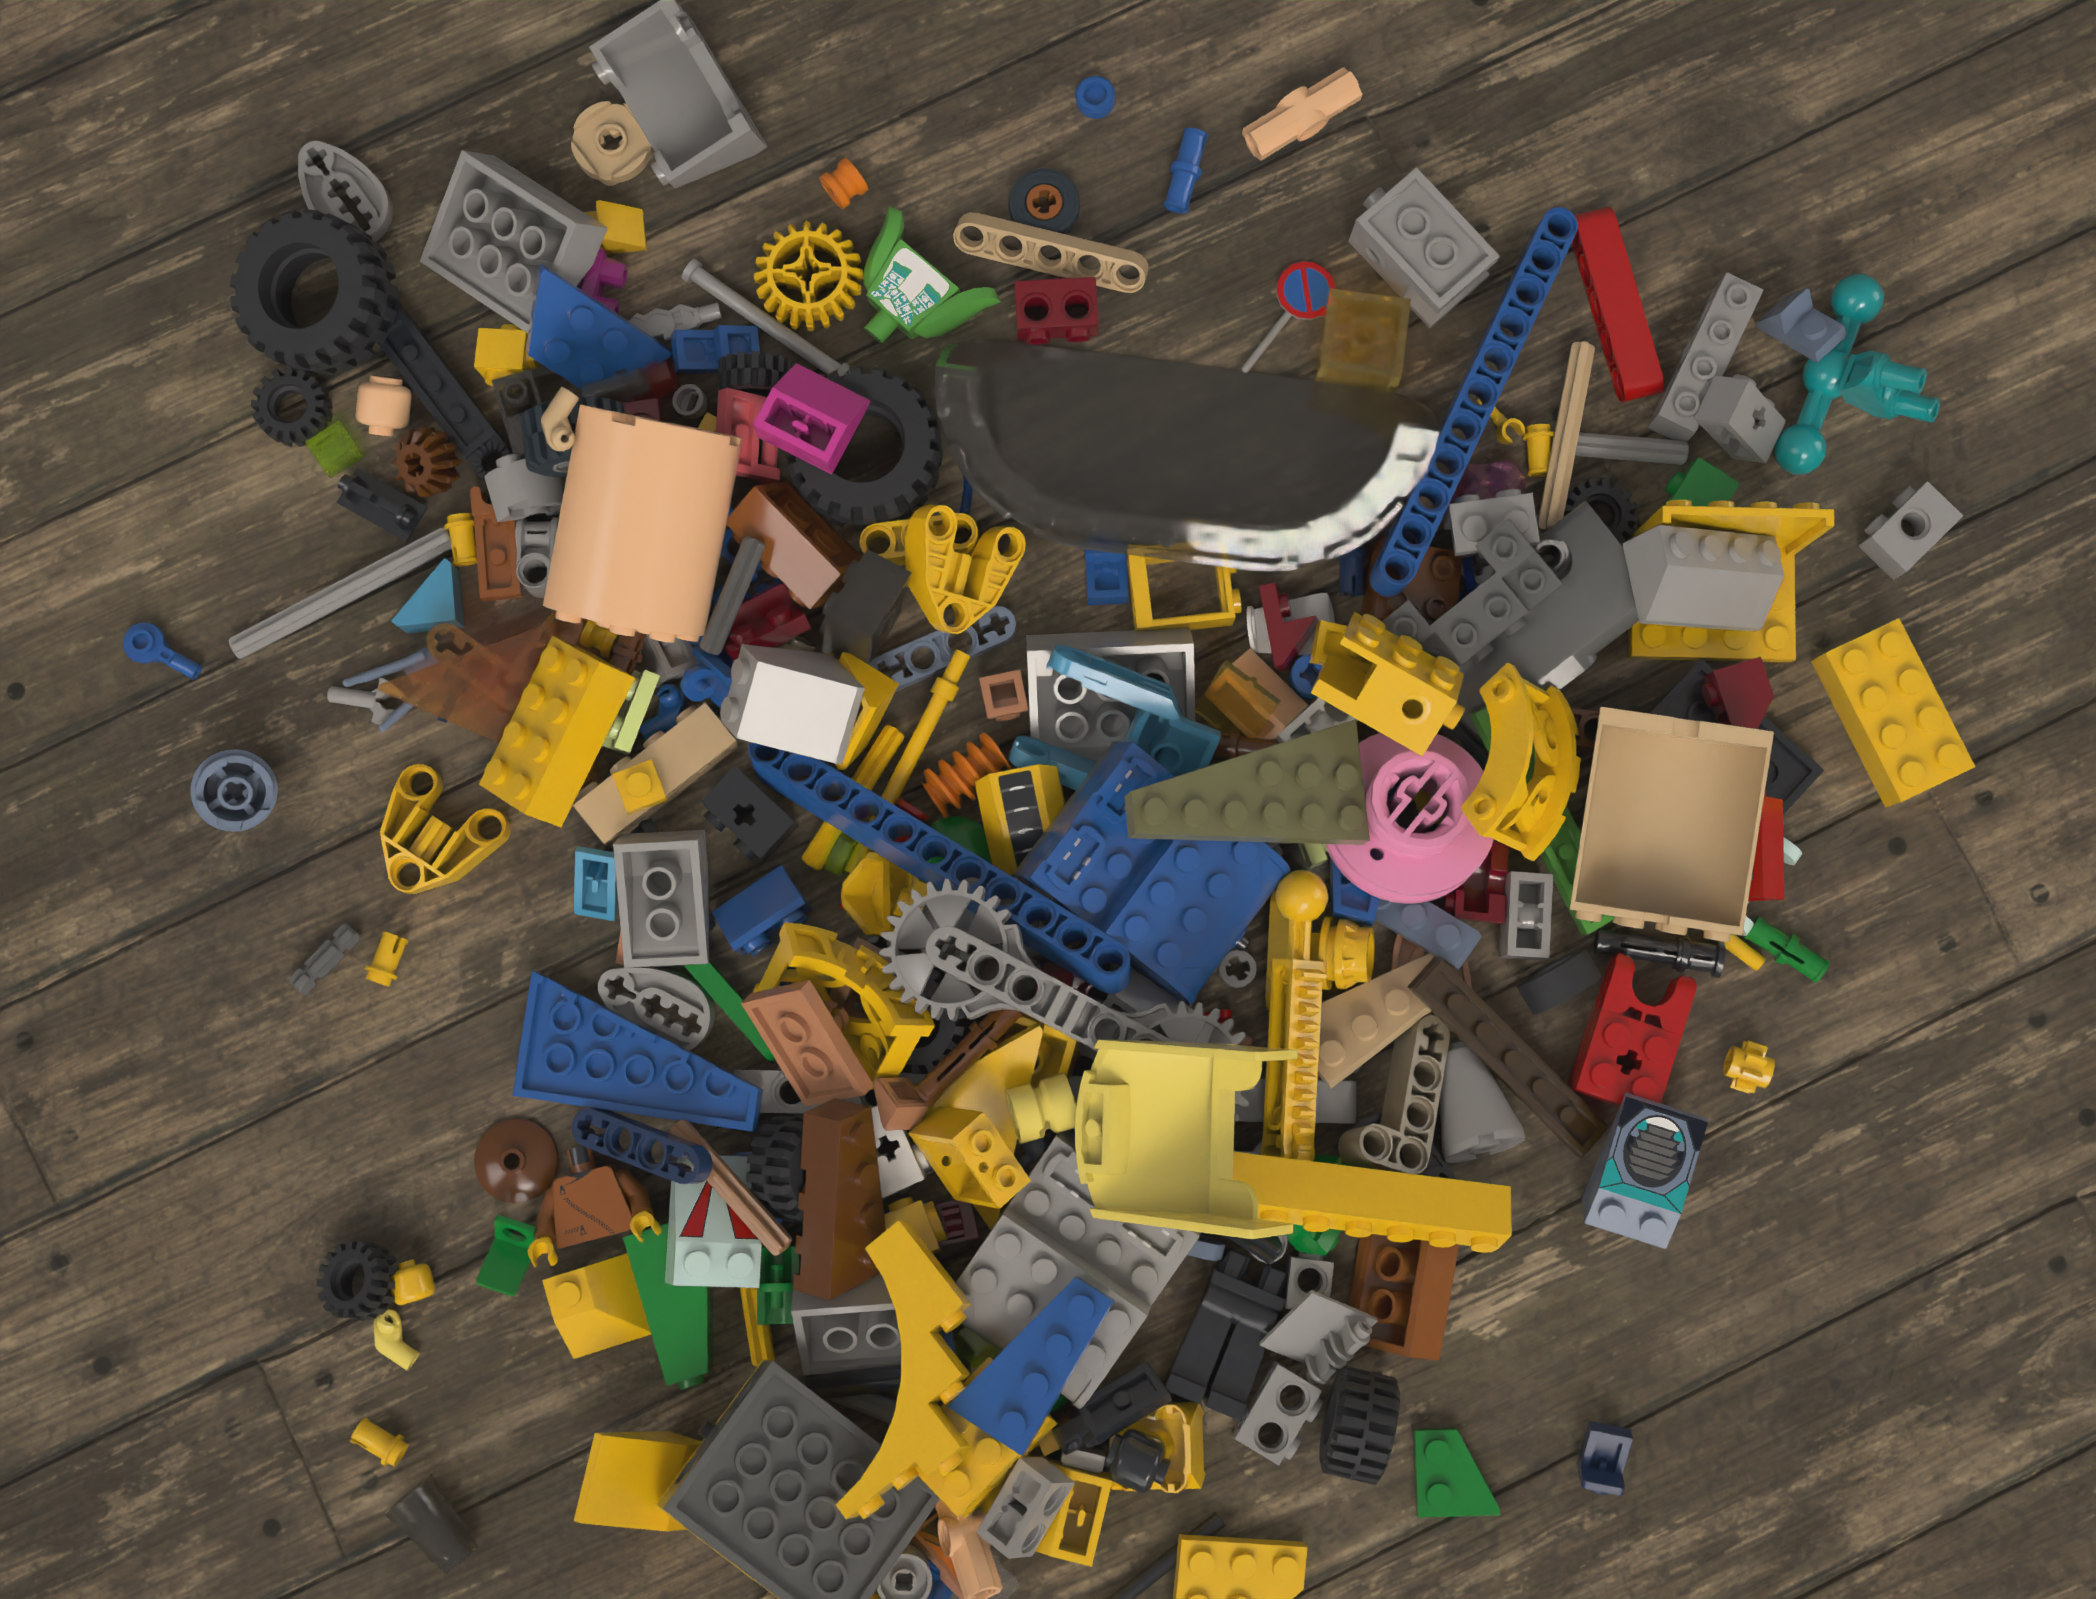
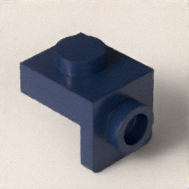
M1589 1421L1577 1461L1581 1487L1601 1495H1623L1625 1490L1623 1471L1633 1441L1631 1429Z

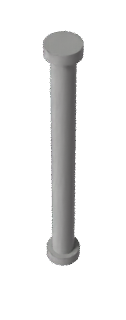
M691 260L685 267L681 277L689 284L692 282L696 283L825 374L835 370L838 371L839 376L850 374V365L847 363L841 365L788 327L778 322L775 318L702 269L703 264L698 260Z

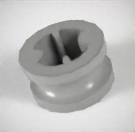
M1239 950L1229 952L1218 966V973L1222 982L1233 988H1241L1251 983L1257 970L1253 957L1247 952ZM1236 957L1239 963L1246 962L1248 964L1249 972H1243L1247 976L1244 980L1238 981L1235 975H1227L1226 967L1231 966L1228 962L1231 958Z

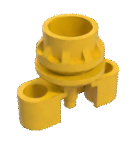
M1276 890L1272 892L1270 901L1267 972L1272 969V958L1287 959L1289 919L1283 917L1277 907L1274 896ZM1326 916L1322 923L1321 933H1312V920L1310 960L1324 962L1323 972L1327 974V979L1323 980L1322 989L1330 990L1333 981H1335L1337 989H1347L1357 982L1370 983L1375 957L1373 928L1359 927L1350 919H1340L1336 926L1334 917ZM1266 974L1265 999L1266 1008L1270 1011L1271 977Z

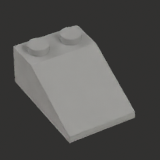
M705 830L622 834L613 844L624 968L708 964L709 892Z

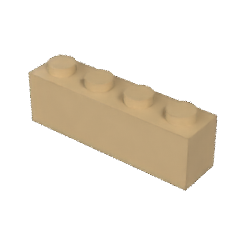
M706 703L698 709L693 705L684 710L676 718L675 721L678 723L665 734L662 730L653 734L644 742L643 747L645 750L633 759L630 756L624 757L610 769V773L613 774L652 759L668 801L628 815L612 775L601 784H598L596 781L592 782L578 793L577 798L579 801L573 805L607 850L613 847V844L622 834L631 833L633 829L639 826L642 820L649 819L738 749L736 739Z

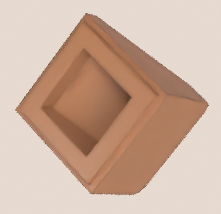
M909 1077L875 1078L873 1086L884 1130H912L922 1120L929 1105L914 1090L913 1087L915 1085Z

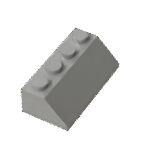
M1658 525L1622 543L1639 623L1756 632L1762 629L1784 577L1780 560L1781 553L1777 546L1776 538L1773 536Z

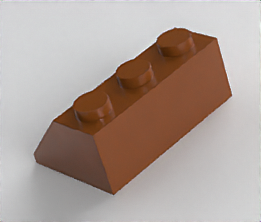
M788 481L754 486L727 518L726 525L733 531L732 536L737 543L741 545L743 538L750 536L765 544L760 558L762 568L771 576L780 578L790 589L789 594L792 599L803 607L813 609L826 605L871 566L824 517H820L811 509L810 504L802 499L799 492Z
M1377 1234L1360 1237L1348 1306L1378 1319L1371 1327L1370 1341L1363 1346L1411 1358L1440 1360L1459 1248L1458 1244L1442 1248L1432 1246L1426 1240L1413 1239L1409 1242H1393L1388 1240L1387 1236Z

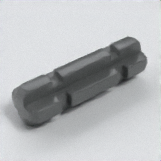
M346 923L341 924L332 934L334 938L332 940L328 938L304 962L306 967L304 969L299 967L290 976L289 982L297 991L304 995L309 994L318 985L316 980L318 978L323 979L346 956L344 951L346 949L351 951L360 942L361 936L353 927Z

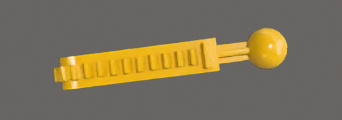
M1302 869L1290 872L1284 876L1278 883L1274 894L1278 909L1283 917L1289 919L1287 959L1272 958V969L1267 972V975L1271 977L1267 1048L1298 1050V1059L1267 1061L1263 1138L1260 1152L1261 1155L1314 1161L1323 980L1327 979V974L1323 972L1324 962L1310 960L1312 920L1317 919L1325 910L1329 897L1326 885L1320 876Z

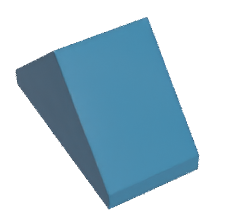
M444 558L391 621L407 634L465 628L460 571Z
M577 846L575 850L574 914L615 921L619 904L614 852Z

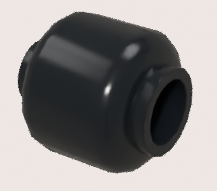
M1130 1428L1123 1435H1115L1104 1466L1110 1468L1109 1476L1112 1481L1140 1493H1145L1150 1490L1154 1482L1162 1485L1171 1460L1163 1457L1165 1444L1162 1440Z

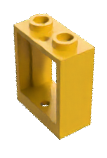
M1225 537L1127 548L1126 562L1134 628L1136 631L1190 628L1195 630L1231 626L1235 620V613H1241L1239 588L1232 589L1230 573H1236L1235 552L1233 548L1227 549ZM1214 557L1220 612L1153 619L1146 565Z
M939 1106L909 1132V1135L924 1154L954 1200L1000 1209L1031 1181L983 1111ZM944 1156H947L949 1162L947 1165L944 1166L942 1164V1158Z

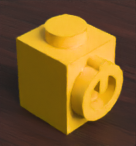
M513 324L501 325L500 329L478 328L474 367L485 379V383L501 389H517L523 386L524 382L533 383L534 369H539L540 363L528 356L526 352L528 333Z
M907 1197L888 1205L890 1212L884 1214L886 1230L898 1220L909 1222L933 1254L942 1251L939 1243L947 1240L933 1201L924 1204L922 1200L913 1202L912 1197Z

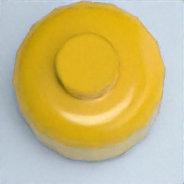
M414 1259L397 1264L399 1270L396 1271L395 1275L390 1276V1281L395 1282L396 1290L391 1289V1293L395 1297L394 1302L397 1305L412 1303L430 1297L435 1293L436 1287L431 1269L425 1263L416 1265Z

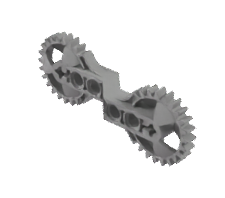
M945 879L942 891H938L932 882H927V895L924 897L916 890H911L914 903L909 906L902 901H898L897 904L903 915L900 918L889 915L887 917L888 921L895 926L894 932H881V936L891 942V947L880 950L879 954L892 960V963L882 968V972L897 975L890 983V989L895 991L905 988L906 990L902 994L900 1001L908 1004L917 998L915 1012L922 1014L930 1005L931 1018L939 1020L944 1009H947L948 1017L952 1021H957L959 1009H962L970 1020L991 1011L1002 1009L1016 1010L1043 1022L1096 1052L1099 1050L1094 1048L1099 1040V1027L1107 1021H1113L1119 1025L1120 1035L1117 1040L1196 1042L1206 1023L1214 1026L1207 1043L1239 1045L1247 1037L1244 1032L1233 1036L1230 1034L1235 1023L1232 1018L1220 1025L1218 1023L1220 1010L1217 1008L1208 1017L1204 1016L1203 1004L1200 1002L1196 1005L1193 1013H1188L1184 1001H1180L1176 1014L1171 1012L1166 1003L1136 1013L1119 1012L1039 970L1029 959L1023 945L1020 927L1017 924L1004 925L1012 913L1008 909L996 912L1001 900L995 895L985 902L986 889L981 885L973 894H970V883L967 880H962L958 890H954L952 881ZM972 900L980 905L966 933L955 928ZM927 905L940 928L936 930L933 928L921 910L923 906ZM955 942V946L970 955L968 962L965 963L953 955H949L946 959L947 954L942 951L943 945L945 943L952 945ZM1003 944V951L991 945ZM926 949V953L899 955V950ZM986 959H997L999 963L997 976L990 981L981 980L978 971L981 963ZM934 966L946 972L929 1000L924 998L922 993ZM1026 978L1035 979L1038 984V991L1035 997L1029 1001L1019 1000L1017 996L1018 984ZM970 985L981 990L982 992L975 996ZM1161 1026L1167 1037L1153 1030ZM1254 1086V1087L1251 1088L1250 1090H1244V1091H1252V1090H1255V1089H1256V1086ZM1235 1091V1106L1249 1107L1250 1103L1241 1096L1243 1091ZM1235 1112L1234 1121L1238 1122L1240 1118Z

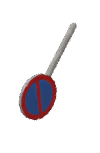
M1301 261L1290 265L1282 272L1277 282L1276 295L1280 306L1285 312L1242 366L1244 373L1249 372L1291 316L1301 320H1313L1322 317L1330 310L1335 300L1336 286L1332 276L1324 267L1314 262Z

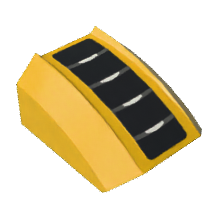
M1037 764L988 774L975 782L992 865L1010 876L1066 804L1057 766Z

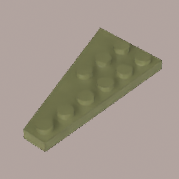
M1356 719L1130 791L1124 796L1128 838L1363 845L1370 841Z

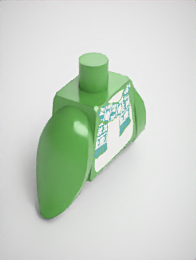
M888 206L885 221L871 248L863 271V285L867 290L866 296L869 303L878 311L864 327L874 339L883 344L896 328L900 329L910 339H914L918 335L924 338L938 337L961 326L984 309L1001 303L994 288H973L960 293L959 288L903 241V213L901 210Z

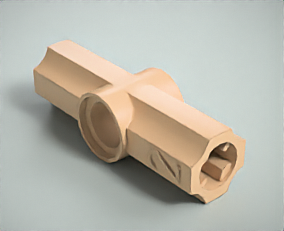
M1343 67L1308 89L1306 86L1295 89L1278 103L1276 109L1243 128L1242 134L1247 147L1254 157L1262 161L1296 139L1300 142L1307 140L1318 133L1330 118L1361 100L1362 92L1358 81L1351 71Z
M940 1499L935 1505L939 1517L937 1523L938 1539L944 1555L952 1559L964 1599H988L1000 1593L1003 1587L990 1550L991 1544L976 1533L986 1516L985 1512L982 1509L976 1508L967 1519L962 1515L957 1517Z

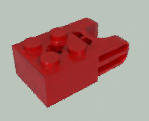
M1619 952L1609 960L1567 1085L1576 1093L1620 1107L1625 1093L1661 1103L1694 1000L1697 984L1694 978L1681 975L1670 981L1664 996L1654 1006L1646 1005L1639 1001L1632 988L1635 963L1630 956ZM1627 1054L1628 1060H1630V1068L1625 1069L1622 1073L1620 1071L1622 1065L1617 1064V1057Z

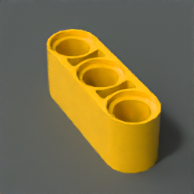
M955 513L958 521L957 528L964 527L972 535L965 543H954L952 549H954V552L971 555L979 541L976 522L965 513ZM942 515L930 517L929 529L932 534H935L940 528ZM910 519L881 522L867 526L861 533L859 542L864 559L870 565L878 568L906 565L905 537ZM878 537L885 538L890 542L888 550L881 554H874L868 549L870 542Z

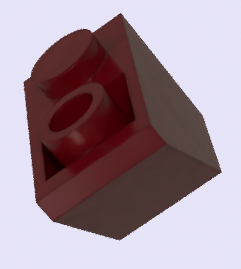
M1761 657L1714 670L1703 677L1705 684L1702 685V695L1706 705L1709 708H1713L1718 724L1758 729L1774 698Z

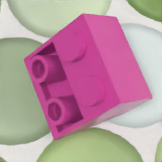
M796 363L771 389L753 423V427L758 438L832 475L864 416L870 400Z

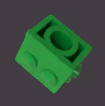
M1698 457L1686 467L1683 473L1677 470L1664 489V491L1669 493V496L1662 506H1666V502L1671 500L1692 501V506L1708 507V503L1713 501H1730L1740 483L1726 475L1720 468L1714 467Z

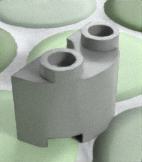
M511 454L497 459L496 464L498 468L484 476L497 522L524 519L538 513H546V516L560 514L566 477H549L533 473L527 469L526 460L521 459L519 454Z

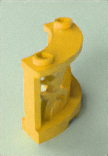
M1506 663L1479 690L1490 717L1491 746L1488 761L1480 781L1467 800L1461 805V810L1480 836L1497 840L1521 851L1525 858L1535 861L1558 833L1566 818L1562 814L1570 793H1576L1581 758L1576 756L1575 735H1579L1573 712L1558 688L1551 685L1545 691L1521 678L1516 667ZM1534 743V772L1532 779L1526 784V774Z
M784 922L779 932L781 941L761 982L756 984L753 993L781 987L779 986L780 982L798 983L810 980L824 1002L832 1001L825 987L834 988L844 985L851 987L860 994L862 1006L869 1019L855 1018L848 1015L849 1023L842 1031L843 1036L872 1083L875 1078L899 1077L920 1037L929 1036L935 1026L928 1009L922 1014L915 1012L917 998L908 1004L901 1002V996L906 989L902 988L895 991L890 989L889 985L896 977L882 972V968L890 963L861 944L859 949H856L836 940L838 934L835 932L804 924ZM788 967H796V969L787 970ZM837 1007L831 1013L832 1018L840 1011Z

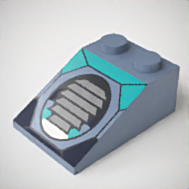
M1625 1093L1582 1196L1584 1223L1666 1249L1683 1210L1708 1125V1119Z

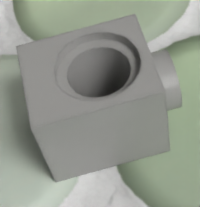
M1301 1252L1298 1253V1256L1288 1255L1287 1276L1283 1297L1286 1299L1284 1307L1286 1309H1293L1309 1292L1302 1291L1297 1283L1300 1272L1306 1268L1315 1269L1319 1275V1283L1313 1291L1330 1297L1334 1262L1324 1259V1255Z

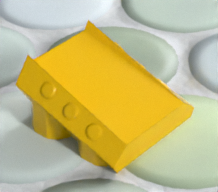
M1169 1402L1117 1433L1123 1435L1127 1429L1133 1428L1156 1437L1165 1444L1163 1457L1170 1459L1171 1462L1162 1485L1154 1482L1150 1489H1161L1167 1493H1178L1184 1489L1202 1488L1206 1472L1204 1471L1203 1451L1204 1411L1200 1404L1196 1402ZM1115 1435L1109 1438L1110 1448L1113 1443ZM1112 1481V1490L1135 1491Z

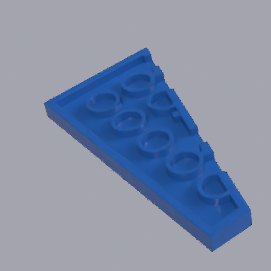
M532 971L512 1096L678 1121L685 1119L692 1123L757 1131L763 1094L762 1088L539 972Z

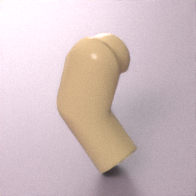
M563 387L559 389L541 417V425L546 441L556 451L568 450L575 442V435L569 423L568 415L579 398Z

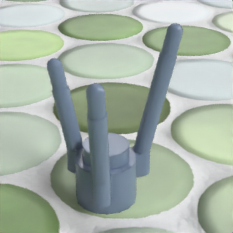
M430 646L406 658L357 674L343 681V685L349 687L404 670L413 686L421 683L422 687L379 725V731L385 732L424 696L440 688L436 678L445 673Z

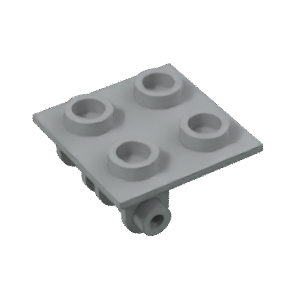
M1310 1290L1259 1342V1345L1306 1364L1308 1368L1306 1378L1311 1384L1318 1386L1320 1383L1326 1384L1336 1372V1368H1343L1346 1365V1361H1350L1354 1357V1353L1370 1341L1371 1327L1378 1319Z

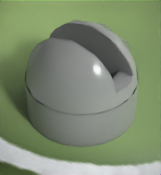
M686 384L675 392L673 406L682 417L695 420L704 416L708 410V400L705 393L699 387L693 384ZM696 396H699V397H698V400H697V403H696V406H695V408H694V404H695V401H696Z

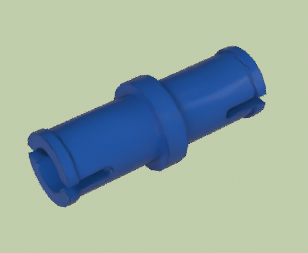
M1184 128L1177 160L1171 163L1170 173L1173 175L1166 201L1163 204V207H1166L1171 212L1188 213L1195 181L1200 180L1202 169L1199 166L1205 143L1209 136L1200 129Z

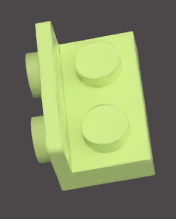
M645 669L642 672L634 670L632 673L635 680L602 744L603 747L624 755L631 752L660 675Z

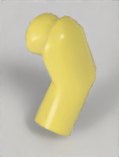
M387 1309L383 1315L378 1314L377 1318L374 1319L375 1347L378 1352L408 1371L420 1353L403 1342L400 1316L395 1310Z

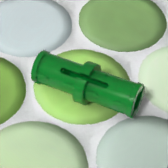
M1759 915L1755 917L1752 921L1754 926L1744 938L1749 939L1774 955V961L1778 964L1783 965L1786 963L1811 979L1812 982L1817 983L1828 969L1830 961L1799 943L1800 938L1793 933L1788 936L1763 920Z

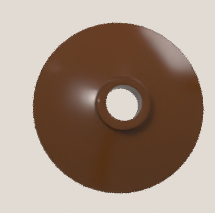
M509 1119L491 1127L479 1141L474 1157L476 1176L482 1187L496 1199L509 1203L530 1201L544 1193L556 1176L559 1162L558 1150L551 1135L539 1124L526 1119ZM511 1153L517 1154L520 1158V1164L516 1169L509 1168L506 1163V1159Z

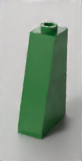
M668 1223L660 1225L662 1232L658 1236L652 1228L644 1230L642 1232L644 1242H640L634 1234L623 1237L666 1385L678 1383L680 1390L705 1382L703 1374L713 1369V1287L677 1286L665 1283Z

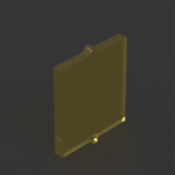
M1226 660L1222 663L1195 712L1216 727L1218 731H1221V735L1231 736V733L1238 732L1242 733L1243 737L1258 738L1281 700L1258 684L1256 677L1247 676Z

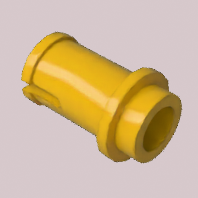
M1550 424L1529 425L1526 427V434L1522 435L1523 441H1527L1528 476L1544 477L1547 474L1552 448L1551 439L1554 438V432L1551 431Z
M459 513L447 516L448 523L444 525V529L449 531L453 565H474L477 563L472 514Z
M383 931L371 965L365 966V970L368 971L365 979L387 987L390 986L392 980L396 981L398 977L394 974L409 940Z
M366 1417L358 1424L350 1440L353 1444H357L381 1459L380 1464L383 1466L390 1464L395 1467L409 1447V1444L403 1441L404 1436L401 1434L394 1436L372 1423Z

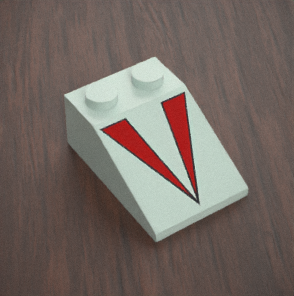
M720 1156L750 1190L752 1185L746 1180V1173L750 1171V1164L746 1163L747 1157ZM678 1158L677 1163L689 1165L693 1171L694 1166L687 1158ZM707 1180L699 1184H679L671 1181L665 1283L677 1286L759 1288L762 1242Z

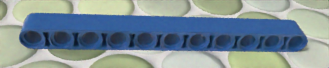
M1555 207L1548 210L1528 239L1371 570L1370 584L1374 591L1381 596L1394 597L1400 594L1414 578L1576 235L1578 228L1577 219L1568 209ZM1548 228L1555 230L1560 237L1554 236ZM1532 261L1540 263L1544 270L1537 268ZM1517 294L1526 297L1529 303L1522 302ZM1501 327L1509 329L1513 337L1504 334ZM1484 360L1494 363L1498 371L1488 368ZM1468 394L1477 396L1482 405L1473 403ZM1452 428L1460 429L1466 436V439L1463 440L1456 437L1452 432ZM1435 462L1445 464L1450 474L1440 472ZM1419 497L1428 498L1432 502L1434 509L1425 508L1420 503ZM1402 531L1412 533L1417 539V544L1408 543L1403 538ZM1385 566L1394 567L1398 570L1401 580L1389 577Z
M750 742L748 753L756 778L765 785L924 883L932 882L938 891H942L945 879L952 881L954 890H958L959 885L964 879H979L976 883L970 885V894H973L981 885L986 889L985 902L995 895L1000 900H1014L1010 905H999L996 912L1008 909L1012 913L1004 925L1017 924L1021 930L1023 944L1102 992L1115 994L1123 991L1130 982V954L1127 948L1116 939L821 760ZM777 756L770 761H763L766 757ZM810 776L806 780L795 781L798 777ZM833 796H843L837 801H828ZM867 816L876 817L874 820L869 822L860 821L861 819ZM901 836L910 837L905 842H894L896 838ZM933 857L945 858L939 863L927 862ZM971 900L966 908L976 914L980 904ZM1036 920H1045L1049 922L1046 926L1041 928H1036L1030 925ZM1073 941L1085 944L1079 949H1069L1066 947L1068 943ZM1107 963H1116L1121 966L1115 971H1105L1101 968Z

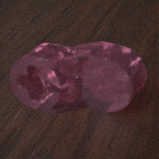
M1498 461L1488 465L1468 464L1450 502L1453 504L1455 503L1454 499L1465 495H1479L1480 500L1496 498V493L1509 489H1519L1521 494H1523L1526 488V477L1510 461Z

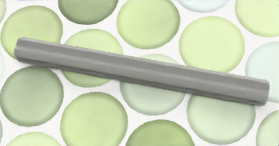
M441 527L232 636L229 639L230 648L239 659H244L452 550L449 532L444 527Z

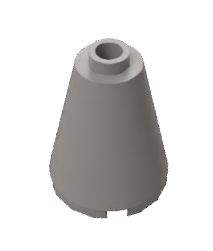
M1462 1041L1449 1044L1439 1099L1442 1153L1444 1154L1445 1161L1447 1163L1474 1160L1477 1159L1476 1154L1489 1152L1490 1155L1523 1143L1525 1141L1524 1138H1526L1524 1129L1489 1068Z

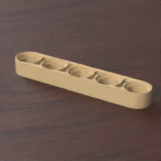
M970 212L964 214L959 219L953 234L956 246L967 254L1063 278L1096 277V286L1120 292L1133 293L1140 290L1148 274L1146 259L1135 251L980 213ZM967 226L978 228L983 234V239L979 241L968 239L963 233V228ZM1014 236L1021 241L1022 248L1016 251L1009 250L1003 245L1002 238ZM1046 245H1052L1060 251L1062 257L1057 260H1049L1042 255L1041 248ZM1084 255H1092L1099 260L1101 266L1095 270L1087 269L1081 264L1079 258ZM1122 265H1132L1138 269L1140 276L1135 279H1127L1120 274L1118 268Z

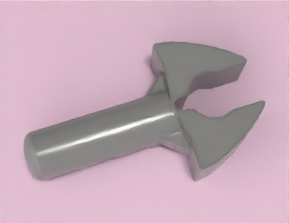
M379 678V686L372 692L331 686L327 692L329 702L370 708L373 712L372 722L375 724H381L395 711L394 709L386 710L384 705L379 703L381 700L384 701L391 696L408 699L402 690L383 678Z

